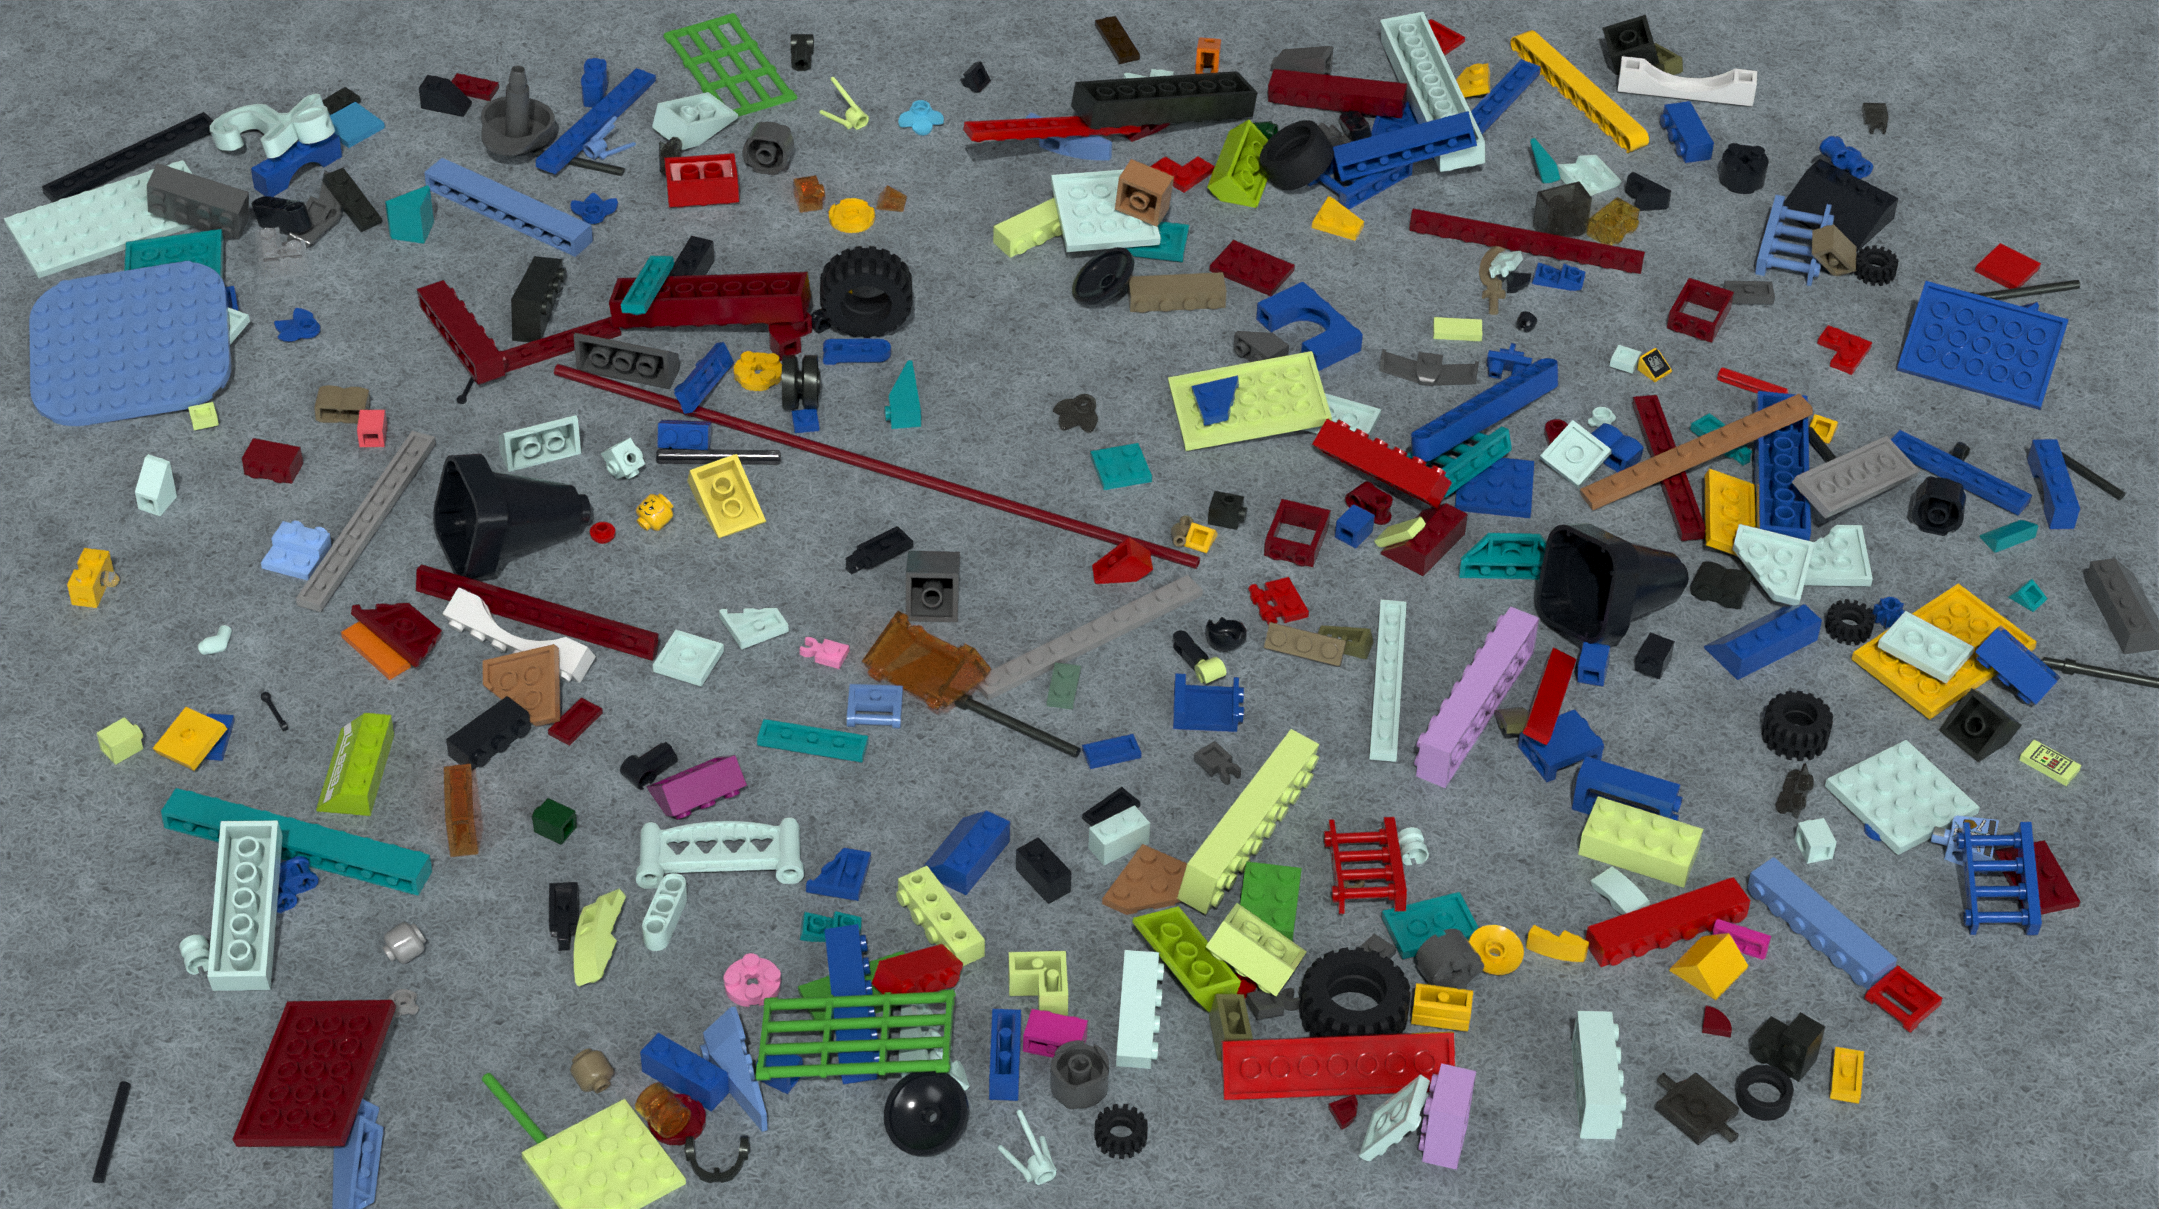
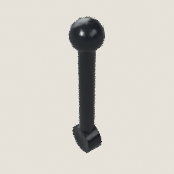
M472 376L462 395L457 397L458 404H465L467 402L466 397L475 381Z
M263 692L260 697L261 700L267 703L282 731L288 730L285 720L282 719L271 701V694Z

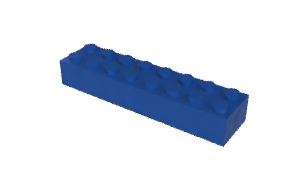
M1758 391L1754 413L1796 394ZM1802 395V397L1808 402V396ZM1808 417L1754 440L1756 528L1807 541L1810 540L1811 536L1810 502L1799 492L1792 481L1797 475L1809 471Z

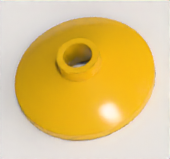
M1482 926L1474 931L1469 939L1470 944L1481 957V961L1484 963L1482 971L1493 975L1509 974L1515 971L1523 960L1524 948L1521 940L1514 932L1503 926Z

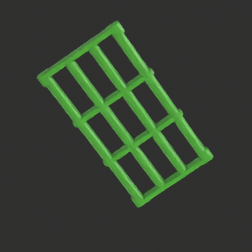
M735 13L672 30L663 35L666 42L671 44L683 61L684 67L689 69L700 84L703 93L709 92L724 103L715 90L723 87L728 88L741 106L740 108L733 109L738 114V117L797 100V95L792 89H789L777 73L776 67L771 65L759 49L758 43L750 37L741 25L740 19ZM730 23L744 43L732 46L718 26ZM709 29L723 49L712 52L698 32ZM689 35L703 55L691 58L677 38ZM750 50L762 68L751 71L738 53ZM729 56L741 74L730 77L718 59ZM709 62L721 80L709 83L697 65ZM768 74L783 95L771 98L757 80V77ZM748 81L762 101L750 104L736 84Z
M955 990L898 994L885 992V994L853 996L827 995V997L779 999L778 997L765 998L758 1064L755 1074L756 1080L812 1076L827 1078V1076L859 1074L885 1075L886 1073L929 1071L949 1073L951 1068L950 1052ZM946 1003V1014L891 1016V1005ZM884 1006L883 1016L833 1019L834 1008ZM826 1008L825 1019L771 1021L772 1011ZM945 1025L944 1036L889 1039V1028ZM882 1028L881 1039L831 1041L832 1030ZM824 1031L823 1042L768 1044L769 1033ZM943 1048L942 1059L887 1061L888 1050ZM880 1051L879 1062L829 1064L830 1053ZM822 1053L821 1064L766 1067L767 1056Z

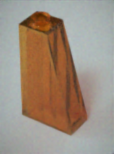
M471 764L443 766L445 822L450 857L478 854Z

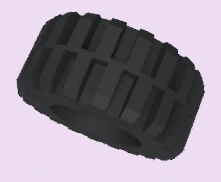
M856 246L853 250L849 248L843 250L841 255L836 254L824 266L820 277L821 311L823 316L827 318V321L833 327L837 326V330L840 332H848L853 337H857V335L864 336V338H870L872 335L880 337L885 335L887 331L891 333L896 330L897 325L901 326L911 313V306L913 305L912 275L906 263L901 262V258L896 254L891 255L889 250L884 248L879 250L876 249V246H869V248ZM870 286L884 291V293L875 297L863 298L852 295L849 291L857 287Z
M1348 947L1340 948L1339 952L1336 953L1330 951L1324 954L1323 959L1321 957L1317 958L1312 963V967H1309L1304 974L1299 1007L1302 1026L1306 1032L1310 1031V1037L1403 1033L1408 1021L1411 998L1409 981L1404 977V972L1398 965L1394 967V961L1387 956L1385 958L1381 957L1377 951L1371 950V952L1364 951V948L1356 947L1355 950H1349ZM1355 992L1372 998L1378 1005L1368 1010L1356 1011L1341 1007L1331 998L1342 993Z

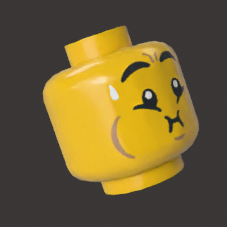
M660 493L658 495L649 494L636 508V514L639 517L636 522L646 531L650 528L654 531H659L672 519V509L674 506Z

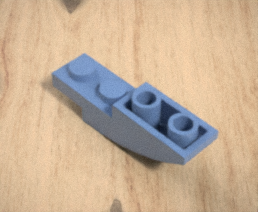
M1031 112L1028 116H1026V119L1043 117H1040ZM1098 135L1039 139V147L1069 157L1087 160H1110L1112 157V141Z

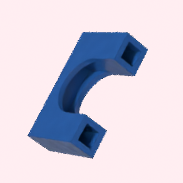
M1300 282L1257 303L1256 320L1270 332L1296 321L1314 322L1326 330L1302 342L1301 353L1313 352L1318 371L1361 351L1363 340L1361 331L1355 328L1343 315L1339 314L1314 289L1304 282Z

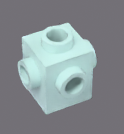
M631 437L620 441L601 453L606 462L608 472L616 479L625 476L626 480L634 477L640 473L638 468L645 464L641 450L635 446Z

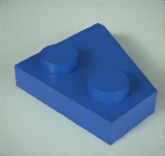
M1238 375L1192 386V394L1204 426L1229 419L1230 407L1233 406L1235 391L1239 387Z

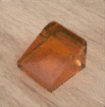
M887 185L879 195L876 209L903 212L907 196Z

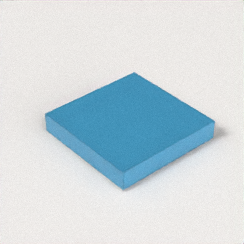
M357 102L330 115L335 128L334 133L339 136L340 142L348 148L385 128L382 120Z

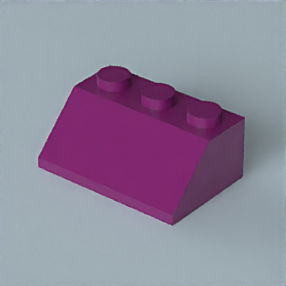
M726 755L715 757L646 787L666 816H675L676 819H680L692 814L690 811L692 808L700 806V809H704L716 804L715 799L724 795V798L727 799L740 794L739 789L747 786L736 756Z

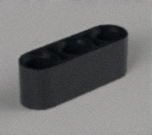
M264 196L255 199L251 203L260 227L299 233L308 230L312 226L306 205L302 201Z

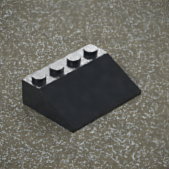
M1819 159L1804 173L1784 201V206H1787L1790 210L1824 216L1827 204L1832 205L1830 215H1834L1833 225L1856 246V252H1858L1894 219L1899 198ZM1795 220L1812 230L1821 228L1819 224Z

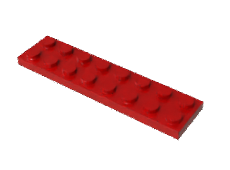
M1453 1031L1221 1040L1224 1100L1397 1093L1419 1075L1430 1080L1427 1092H1430L1433 1074L1439 1075L1441 1063L1455 1066Z

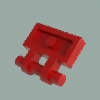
M1289 577L1266 582L1265 591L1259 589L1257 584H1252L1248 588L1252 603L1258 606L1260 617L1263 621L1266 620L1268 625L1270 622L1277 624V617L1280 616L1284 623L1309 617V610ZM1272 601L1274 607L1272 605H1269L1267 602Z

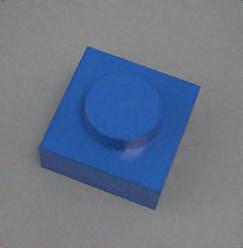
M816 409L792 411L795 433L819 431Z

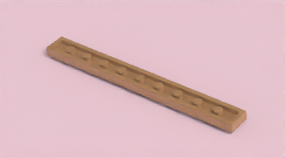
M1799 393L1580 489V495L1592 510L1598 509L1813 415L1812 406Z

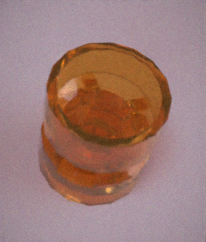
M661 1082L648 1086L639 1095L635 1103V1110L647 1122H650L651 1126L663 1138H670L678 1134L686 1126L691 1116L690 1110L678 1098H675V1095Z

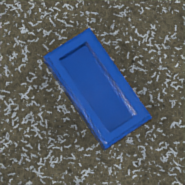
M1134 734L1082 745V752L1090 769L1139 759L1142 755Z

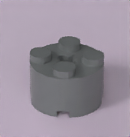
M758 122L751 130L742 150L745 163H749L753 167L752 170L756 173L778 174L779 171L786 167L794 150V139L790 128L775 122Z
M1444 930L1446 934L1439 938L1436 934L1422 944L1416 954V959L1418 960L1417 968L1430 985L1466 989L1467 984L1484 969L1481 957L1460 930Z
M1080 1040L1070 1041L1058 1047L1051 1060L1050 1089L1053 1096L1066 1108L1072 1110L1094 1106L1106 1097L1109 1080V1059L1105 1051L1095 1044L1093 1047L1086 1045L1085 1041Z

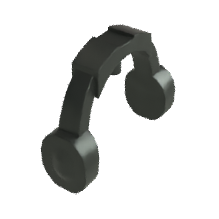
M741 1135L738 1159L735 1165L722 1173H719L718 1167L714 1168V1173H710L698 1166L694 1153V1136H686L684 1152L686 1161H690L692 1170L700 1180L708 1183H724L733 1180L741 1170L744 1160H748L750 1143L748 1135Z

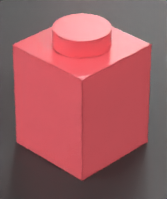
M360 410L357 426L359 447H385L387 433L385 410Z

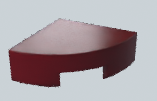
M1705 1006L1702 1033L1731 1038L1732 1026L1726 1015L1714 1007Z
M1355 1094L1329 1103L1328 1109L1341 1130L1351 1125L1356 1118L1358 1101Z

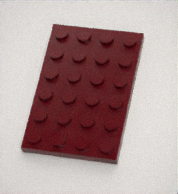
M393 1000L287 1001L232 1138L236 1147L345 1146L396 1009Z

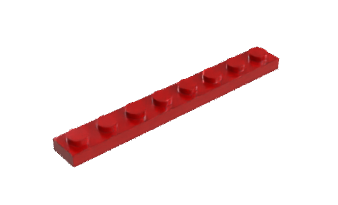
M1080 116L967 121L964 122L963 130L971 141L983 142L984 140L1005 141V139L1026 140L1027 138L1088 137L1099 134L1109 136L1110 134L1118 133L1129 135L1141 132L1142 126L1104 127L1095 130L1089 128Z

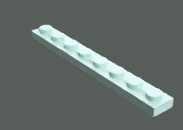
M1380 600L1370 760L1396 762L1406 619V602Z

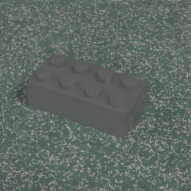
M159 163L156 164L147 183L148 212L157 217L175 220L179 224L197 227L202 231L222 229L224 238L240 239L249 220L248 191Z

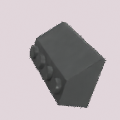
M579 333L574 334L576 368L578 370L665 389L671 388L679 372L678 353Z
M2115 558L2091 561L2085 583L2123 654L2159 650V619L2134 573Z

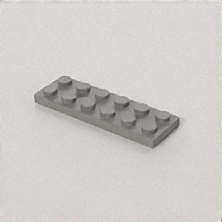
M1885 436L1797 475L1792 483L1826 519L1915 478L1920 470L1888 436Z

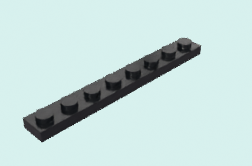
M205 112L200 113L43 185V194L52 202H56L92 189L211 134L210 125L214 120Z

